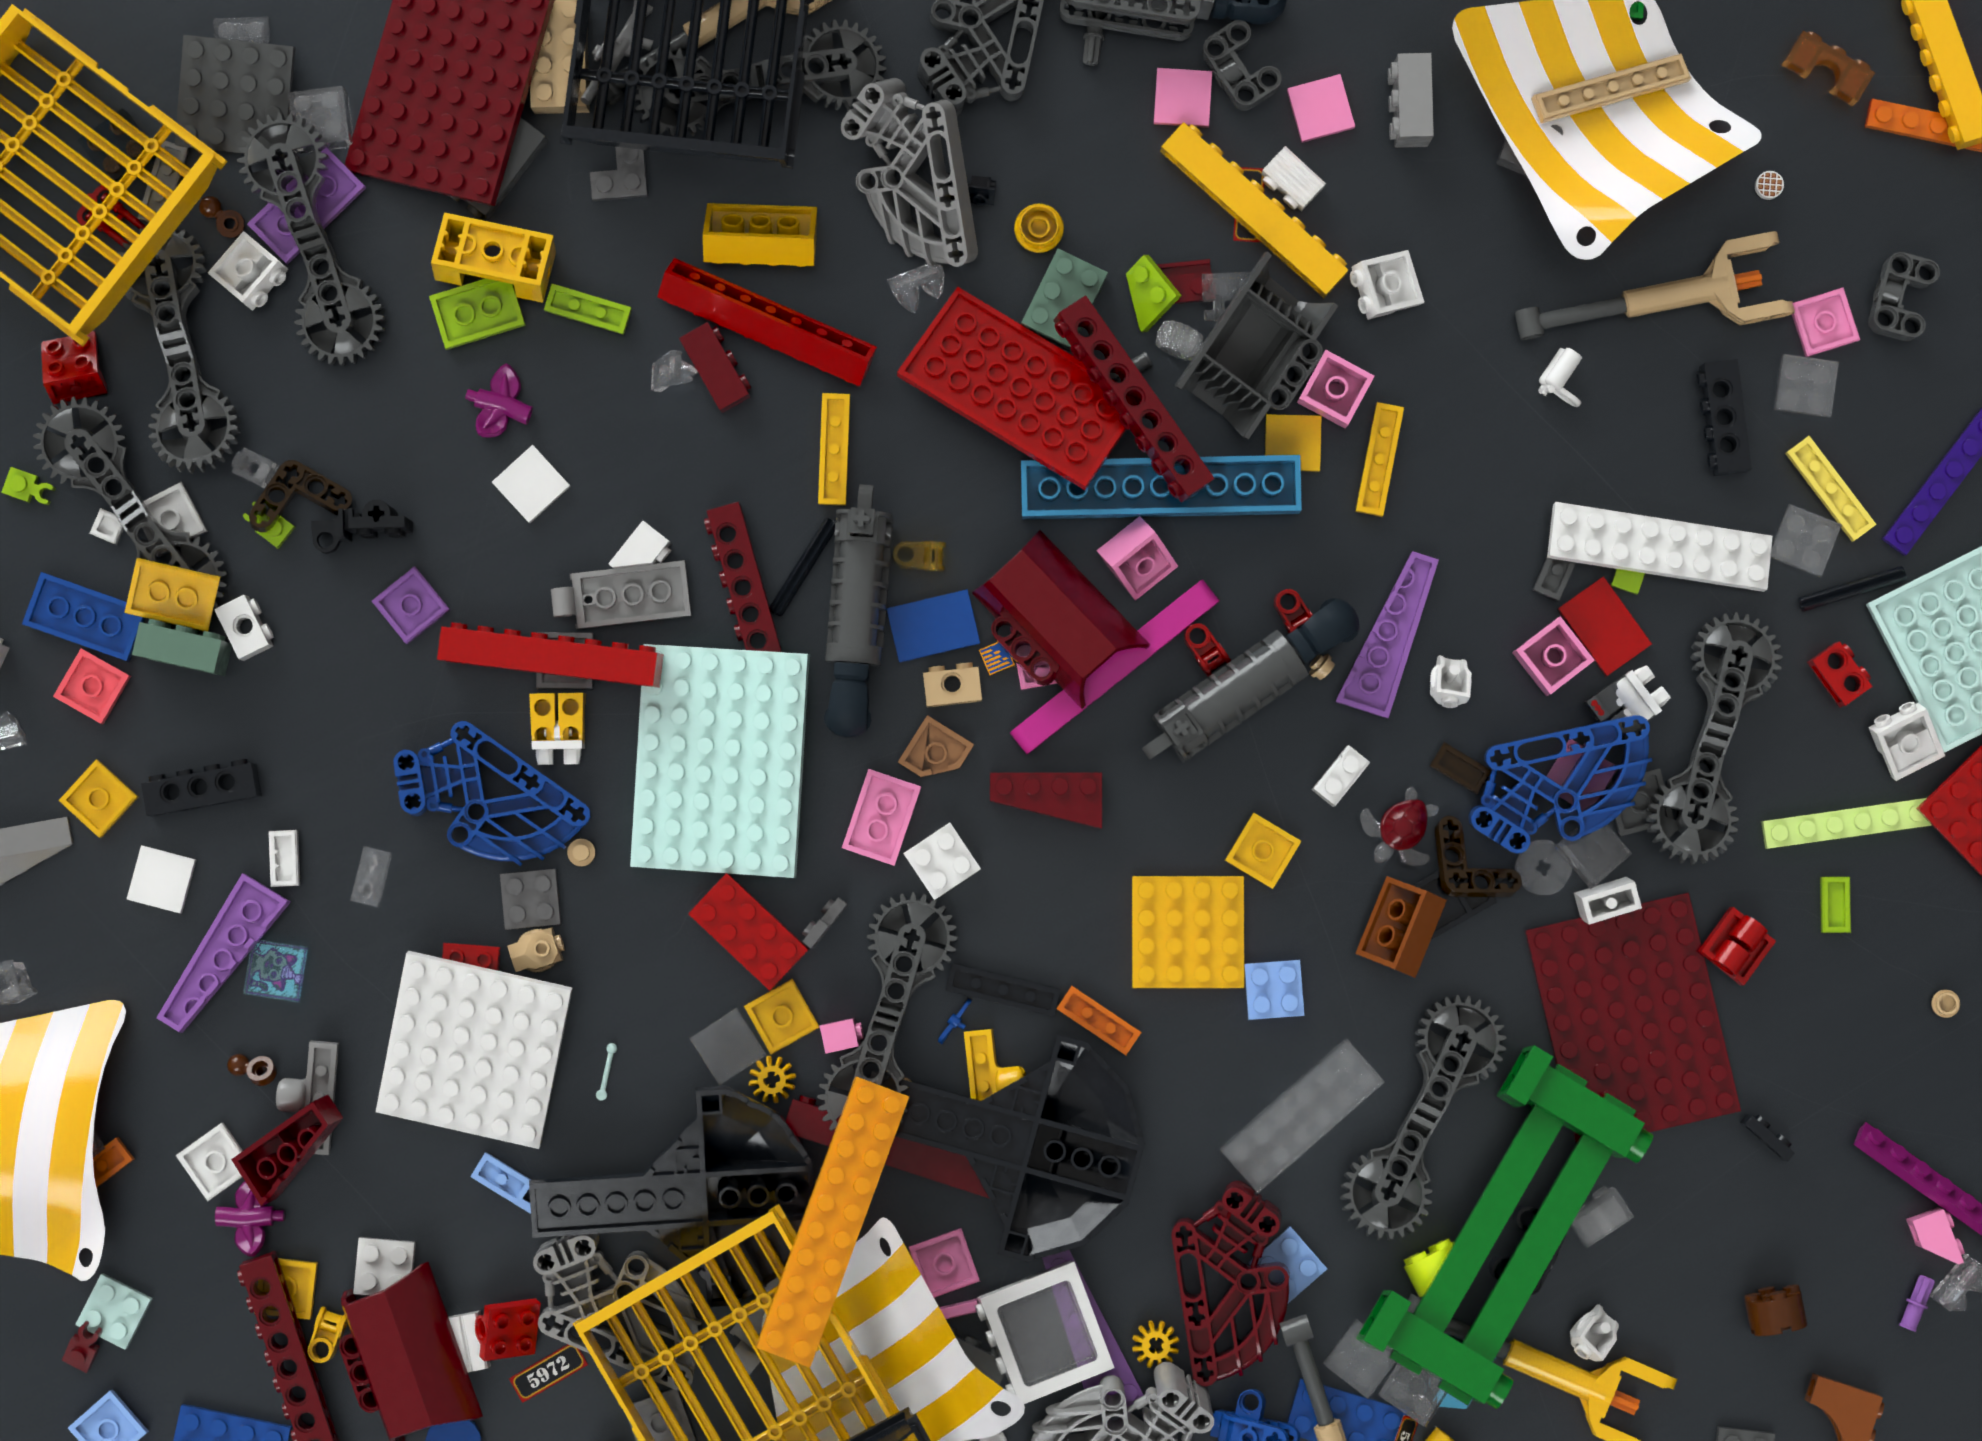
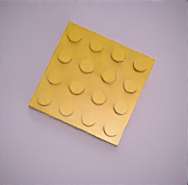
M1132 876V988H1244V876Z

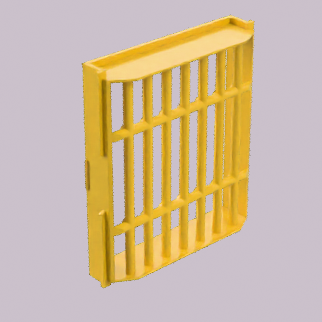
M12 4L0 19V77L4 75L37 100L39 106L32 115H28L0 94V108L22 124L21 129L14 137L0 129V143L5 146V149L0 154V177L74 233L75 238L67 248H64L0 198V212L58 256V260L51 269L47 270L0 233V247L36 274L41 281L33 292L29 293L1 270L0 277L9 283V290L81 346H84L89 339L87 335L105 321L208 189L217 168L221 170L228 161L154 105L148 107L129 93V89L102 68L98 69L99 64L29 10L25 8L22 12ZM32 26L75 58L65 72L61 71L25 43ZM19 53L56 80L57 83L49 93H44L10 67V64ZM84 66L162 124V127L153 138L148 137L74 81V78ZM66 89L71 91L142 145L144 150L137 159H131L56 102ZM49 110L127 169L119 182L114 181L39 124ZM171 132L202 154L191 169L161 147ZM31 133L36 134L108 189L110 193L101 204L97 203L25 148L23 144ZM16 154L91 211L93 215L84 226L80 225L5 166ZM154 155L184 177L174 191L144 169ZM136 177L167 199L157 213L127 191ZM119 199L150 221L140 235L110 213ZM102 221L133 243L123 257L93 235V232ZM85 243L115 265L106 278H103L75 256ZM67 265H70L98 287L89 300H86L58 278ZM50 287L81 309L70 324L40 301Z
M780 1204L769 1209L767 1214L585 1319L582 1317L573 1323L620 1407L633 1426L632 1431L638 1441H655L624 1388L638 1379L642 1381L675 1440L689 1441L650 1372L662 1365L666 1366L709 1441H722L674 1359L687 1351H690L741 1441H787L783 1433L795 1426H799L807 1441H820L808 1421L810 1417L819 1412L824 1413L839 1441H845L851 1437L832 1405L845 1397L848 1398L865 1429L875 1425V1422L857 1393V1390L866 1385L871 1389L887 1418L900 1412L869 1357L861 1355L834 1307H832L829 1319L862 1375L850 1381L824 1334H822L818 1348L841 1387L826 1395L811 1368L794 1362L816 1399L809 1406L801 1409L770 1354L755 1348L759 1335L748 1316L761 1308L767 1315L778 1286L766 1292L739 1243L753 1235L780 1281L785 1267L763 1231L764 1228L774 1223L791 1251L797 1233ZM728 1249L756 1296V1299L741 1306L714 1257ZM702 1264H705L732 1311L718 1321L690 1274V1271ZM678 1278L681 1279L707 1324V1327L695 1334H692L665 1287ZM654 1292L657 1294L683 1341L669 1349L641 1302L643 1298ZM630 1306L659 1354L645 1363L616 1315ZM605 1320L608 1322L634 1367L633 1370L619 1378L590 1330ZM735 1323H739L792 1414L779 1423L775 1421L723 1331ZM711 1337H714L767 1428V1430L755 1437L751 1436L699 1346L700 1343ZM912 1433L903 1441H916V1438Z

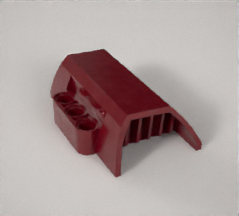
M1041 530L993 577L972 592L981 604L996 618L992 623L991 630L997 643L1034 682L1044 686L1049 685L1055 680L1081 709L1086 706L1084 699L1086 678L1116 652L1132 648L1147 649L1150 646L1146 639ZM1003 625L1012 627V632L1007 637L998 635V630ZM1021 645L1031 647V652L1026 657L1017 655V649ZM1048 665L1050 667L1049 674L1045 677L1037 676L1035 672L1038 666Z
M429 1262L420 1264L385 1290L359 1300L355 1299L352 1289L343 1292L341 1305L351 1333L345 1335L340 1340V1353L359 1406L368 1413L379 1410L389 1441H406L404 1435L431 1426L475 1420L483 1416Z

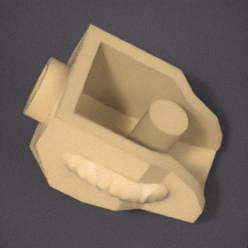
M553 927L548 929L537 928L525 932L517 943L507 946L516 972L525 969L535 973L548 970L554 964L564 961L561 951L565 950L561 935H555Z

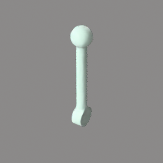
M609 1043L606 1047L608 1052L601 1087L596 1093V1098L600 1101L607 1098V1081L613 1054L617 1051V1045L614 1043Z

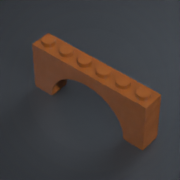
M1812 1373L1804 1400L1816 1405L1827 1415L1834 1427L1837 1441H1874L1876 1430L1873 1428L1876 1419H1880L1883 1414V1397Z

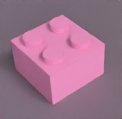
M1325 350L1297 403L1346 429L1369 388L1374 375Z
M1561 616L1553 620L1512 652L1545 696L1551 695L1595 661Z

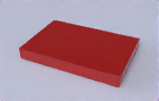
M1604 576L1557 609L1593 657L1605 677L1652 645Z

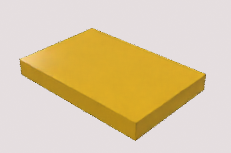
M137 558L125 613L208 631L220 577Z

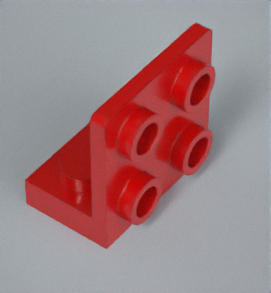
M91 331L87 335L89 339L84 346H81L70 336L41 343L43 385L53 404L60 403L62 399L66 402L71 401L74 396L77 399L107 393V384L98 364V346L95 331Z

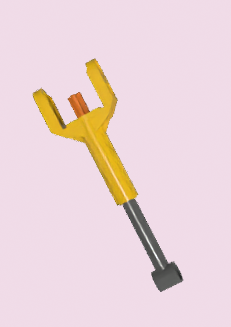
M1410 1294L1408 1300L1412 1303L1407 1311L1413 1314L1422 1298ZM1452 1318L1444 1333L1463 1341L1471 1326ZM1513 1339L1510 1343L1505 1341L1497 1356L1503 1358V1365L1578 1397L1585 1411V1417L1592 1434L1605 1441H1641L1600 1422L1601 1418H1605L1610 1405L1633 1416L1639 1408V1399L1616 1390L1622 1377L1620 1376L1621 1370L1661 1388L1674 1389L1678 1380L1628 1357H1622L1589 1372L1516 1339Z

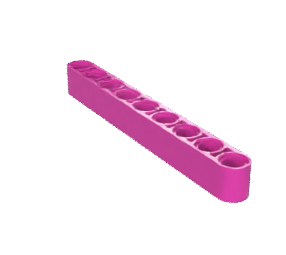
M1203 579L1137 630L1150 644L1147 649L1132 648L1118 651L1086 678L1084 685L1086 706L1083 709L1062 690L1014 728L1010 735L1026 755L1029 754L1214 607L1220 600Z

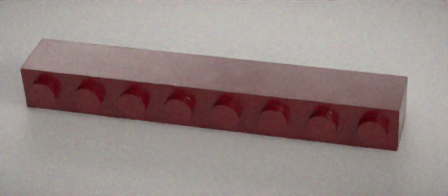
M800 1095L799 1099L793 1098L786 1123L794 1134L798 1137L830 1146L835 1130H829L833 1121L824 1122L822 1120L828 1112L819 1111L818 1107L820 1106L815 1105L816 1099ZM894 1137L885 1165L989 1198L966 1156Z

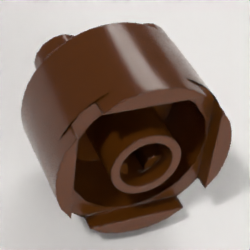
M1799 1285L1785 1286L1780 1291H1775V1287H1764L1758 1289V1293L1744 1296L1752 1334L1755 1336L1783 1334L1782 1331L1790 1328L1793 1332L1807 1326Z

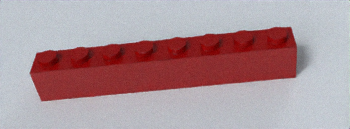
M676 258L672 260L666 269L657 298L671 305L685 309L696 316L710 320L721 327L728 328L746 338L753 339L771 349L778 350L798 361H803L823 372H828L859 387L869 371L877 349L876 346Z
M451 622L450 627L441 626L437 660L660 688L664 654L656 653V647L639 645V650L628 649L629 644L612 642V647L601 646L602 641L585 639V644L574 643L575 637L558 635V640H549L548 634L531 632V637L521 636V631L504 629V634L494 633V628L487 626H478L477 631L467 630L468 625Z

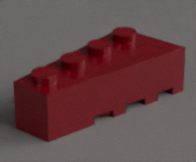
M990 773V802L1102 829V773Z
M329 1095L311 1102L231 1159L261 1207L276 1200L343 1119V1116Z

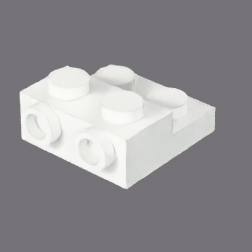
M243 231L210 269L208 274L253 311L256 307H261L267 302V294L274 286H279L285 281V273L288 268Z
M1408 250L1360 261L1351 267L1350 281L1354 287H1358L1360 294L1358 307L1361 313H1366L1367 319L1392 314L1395 311L1425 303Z
M1905 703L1899 707L1900 712L1892 716L1888 714L1881 715L1874 720V725L1868 727L1876 748L1883 755L1889 773L1895 781L1945 757L1929 713L1919 703Z

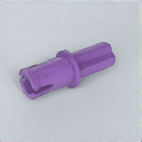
M1924 1275L1918 1277L1910 1299H1906L1908 1305L1899 1326L1914 1332L1917 1331V1326L1924 1309H1928L1926 1304L1935 1284L1933 1279Z

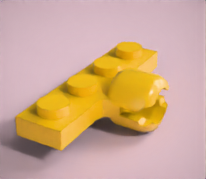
M993 1029L964 1032L970 1096L972 1099L982 1101L1026 1076L1025 1070L1021 1066H998Z

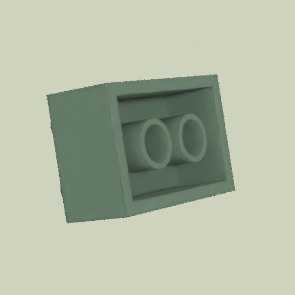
M1058 248L1021 325L1049 342L1071 352V345L1066 338H1062L1057 333L1053 320L1060 311L1085 295L1094 305L1107 279L1108 272ZM1078 327V328H1077L1079 334H1080V332H1081V330H1082L1083 327Z
M149 619L148 624L139 622L132 655L225 677L232 649L231 643L225 642V636L208 631H203V636L198 635V630L181 625H176L174 630L171 629V624L154 619Z

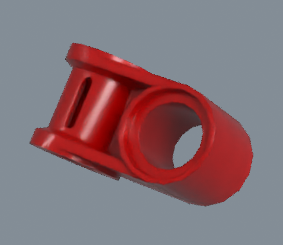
M1292 589L1280 591L1274 598V607L1289 634L1313 615L1304 604L1300 595ZM1284 594H1288L1294 599V606L1291 610L1284 609L1280 604V599Z
M1197 623L1185 630V644L1207 677L1212 675V671L1222 664L1231 662L1224 648L1216 641L1205 625ZM1194 628H1198L1204 633V640L1201 644H1195L1190 640V632ZM1216 655H1218V657H1217L1216 659H1214L1213 661H1211L1210 663H1208V661H1209L1210 659H1212L1213 657H1215Z

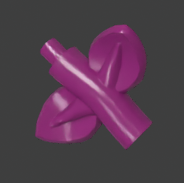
M507 363L502 365L493 375L490 382L491 391L481 388L478 392L471 389L467 390L465 399L474 402V407L482 409L476 418V431L481 437L491 438L501 435L507 428L508 417L525 425L528 424L531 418L533 407L516 399L521 390V383L515 370Z
M244 1181L235 1193V1202L238 1208L216 1207L215 1224L216 1226L236 1228L234 1238L236 1246L245 1255L254 1257L264 1245L265 1231L262 1226H273L274 1221H284L285 1211L274 1210V1206L261 1207Z

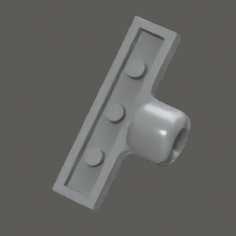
M313 1040L309 1042L306 1078H283L279 1081L276 1091V1106L279 1111L297 1113L311 1102L326 1095H329L334 1102L339 1043ZM332 1133L314 1154H330Z

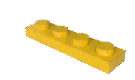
M822 393L818 505L846 506L850 394Z
M1380 402L1376 403L1355 512L1380 517L1384 515L1404 407Z

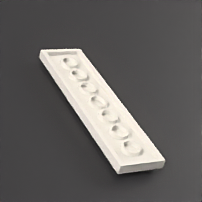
M1555 502L1552 508L1547 558L1765 592L1768 588L1773 536Z

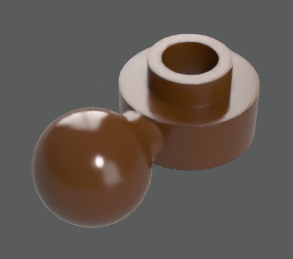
M206 196L200 201L199 210L201 214L207 218L217 219L216 227L221 235L227 238H236L244 231L245 220L240 213L234 210L223 211L220 201L214 196ZM233 219L235 226L232 229H227L225 226L226 220Z
M235 1054L227 1062V1068L232 1075L242 1076L247 1073L252 1083L257 1086H265L271 1083L277 1074V1068L273 1061L266 1056H258L249 1062L245 1055Z

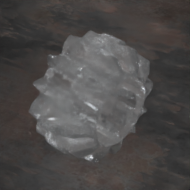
M1167 320L1159 327L1155 344L1169 355L1185 361H1191L1201 347L1204 337L1189 325L1174 320Z

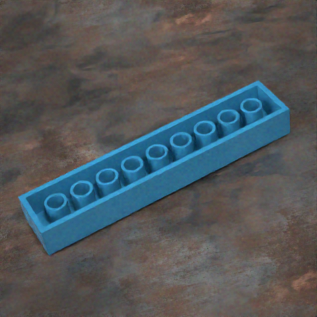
M1300 455L1200 457L1215 479L1208 486L1182 503L1178 498H1174L1167 487L1168 483L1162 475H1158L1154 471L1150 458L1106 459L1086 490H1083L1035 460H1021L1022 520L1300 514L1302 511ZM1174 464L1176 472L1185 475L1183 466Z

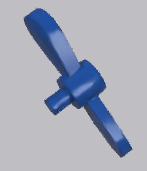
M967 998L957 1015L953 1013L947 1022L949 1024L938 1039L940 1044L945 1042L953 1028L959 1027L964 1030L966 1025L961 1022V1016L972 1000Z

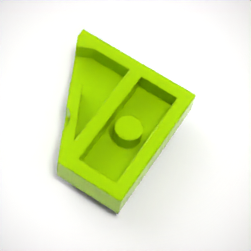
M1143 255L1126 273L1139 329L1141 332H1148L1182 295L1149 255Z

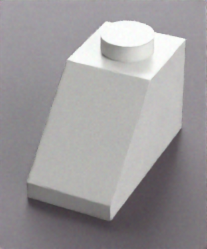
M642 521L608 564L612 568L656 564L657 561L662 563L671 552V549L668 548L671 543L650 525Z

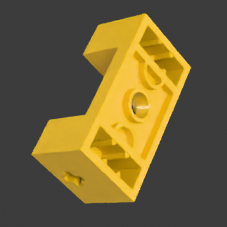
M444 212L431 260L434 278L436 281L460 286L463 284L465 274L514 284L516 297L543 303L556 255L554 236ZM489 246H497L500 248V253L497 256L490 257L485 254V250Z

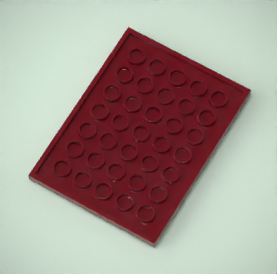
M392 0L344 165L354 174L495 207L555 0Z
M1689 893L1641 903L1642 909L1590 925L1584 922L1582 918H1575L1524 930L1556 1065L1560 1064L1587 1080L1588 1082L1585 1087L1602 1098L1605 1093H1608L1635 1109L1634 1117L1645 1123L1643 1129L1648 1132L1741 1111L1705 958L1698 952L1701 942ZM1572 1131L1576 1145L1580 1136Z

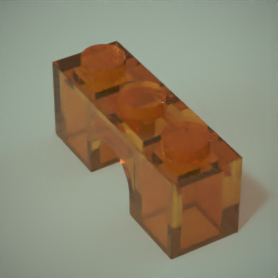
M1802 31L1781 65L1803 78H1806L1817 65L1829 67L1835 76L1834 85L1829 93L1854 106L1860 100L1875 72L1870 69V65L1860 59L1853 60L1846 56L1847 53L1842 48L1835 45L1829 46L1822 42L1823 39L1818 34L1808 31V33Z

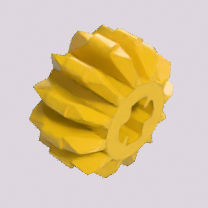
M767 1056V1067L760 1060L756 1062L761 1072L754 1069L750 1070V1074L758 1077V1080L749 1081V1086L759 1085L760 1088L756 1089L753 1094L757 1096L764 1091L763 1102H767L770 1094H772L773 1102L778 1103V1092L785 1099L789 1097L784 1087L791 1090L795 1089V1085L787 1082V1079L796 1078V1073L786 1074L785 1071L789 1070L792 1065L788 1063L781 1068L782 1057H778L776 1064L773 1065L772 1057ZM769 1072H775L774 1076L778 1074L780 1077V1081L776 1082V1087H770L771 1083L766 1084L765 1078L769 1077Z
M1149 1320L1150 1330L1148 1331L1140 1325L1138 1329L1143 1334V1337L1139 1335H1133L1132 1337L1134 1341L1141 1343L1132 1347L1133 1352L1143 1351L1138 1355L1137 1360L1142 1362L1148 1357V1368L1152 1367L1154 1360H1157V1365L1162 1363V1358L1172 1363L1173 1359L1168 1353L1178 1354L1179 1352L1177 1347L1170 1346V1344L1179 1342V1337L1168 1338L1174 1332V1328L1171 1326L1163 1332L1164 1321H1160L1158 1328L1155 1329L1153 1321ZM1155 1338L1156 1341L1157 1338L1162 1339L1160 1342L1162 1348L1156 1351V1348H1154V1351L1150 1350V1339Z

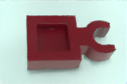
M87 1320L78 1329V1335L74 1334L70 1339L62 1361L85 1373L92 1367L100 1348L95 1342L102 1335V1328L100 1327L94 1334L89 1333L87 1330L89 1322Z

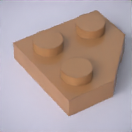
M927 715L898 763L920 777L960 769L974 744Z

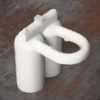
M1559 348L1539 379L1541 384L1538 390L1539 393H1542L1544 396L1547 393H1554L1566 403L1579 407L1581 401L1564 389L1563 386L1581 361L1582 356L1570 348Z

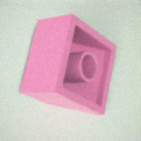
M1140 516L1096 550L1110 571L1135 601L1178 567L1156 532Z

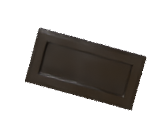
M1443 742L1429 766L1476 795L1479 794L1492 771Z

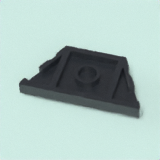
M1439 871L1413 885L1447 900L1431 940L1497 903L1494 897H1453L1445 894L1441 888ZM1453 877L1449 882L1454 883L1455 888H1457L1461 883H1467L1468 880L1455 882Z

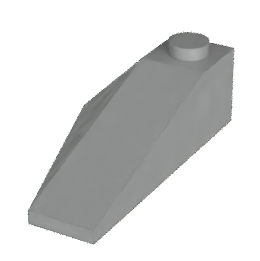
M68 817L0 829V886L15 876L26 872L41 861H45L73 845Z

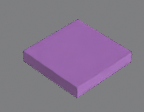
M415 566L372 600V603L407 645L450 611V608Z

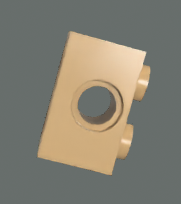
M972 662L956 664V669L945 670V666L928 667L929 672L923 673L927 708L982 702L979 667H973ZM949 677H956L961 683L960 688L955 692H949L944 687V683Z

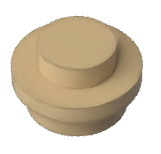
M1329 654L1316 656L1309 665L1311 668L1309 674L1312 677H1317L1319 680L1325 678L1335 666V663L1331 661L1332 657Z
M587 839L574 840L567 850L569 860L576 866L589 865L594 860L596 854L594 845Z
M1940 990L1933 996L1931 1006L1935 1014L1943 1018H1949L1959 1011L1960 1000L1953 991Z

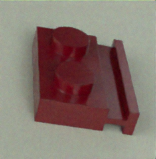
M1210 259L1157 264L1182 295L1174 304L1214 300Z

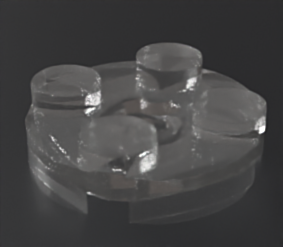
M1536 840L1530 842V846L1525 852L1517 854L1515 871L1521 876L1522 886L1526 891L1536 895H1551L1560 891L1567 883L1572 873V862L1568 852L1559 844L1550 840ZM1541 859L1544 860L1545 864L1550 863L1551 869L1547 870V875L1542 876L1541 872L1536 871V866L1539 865V860Z

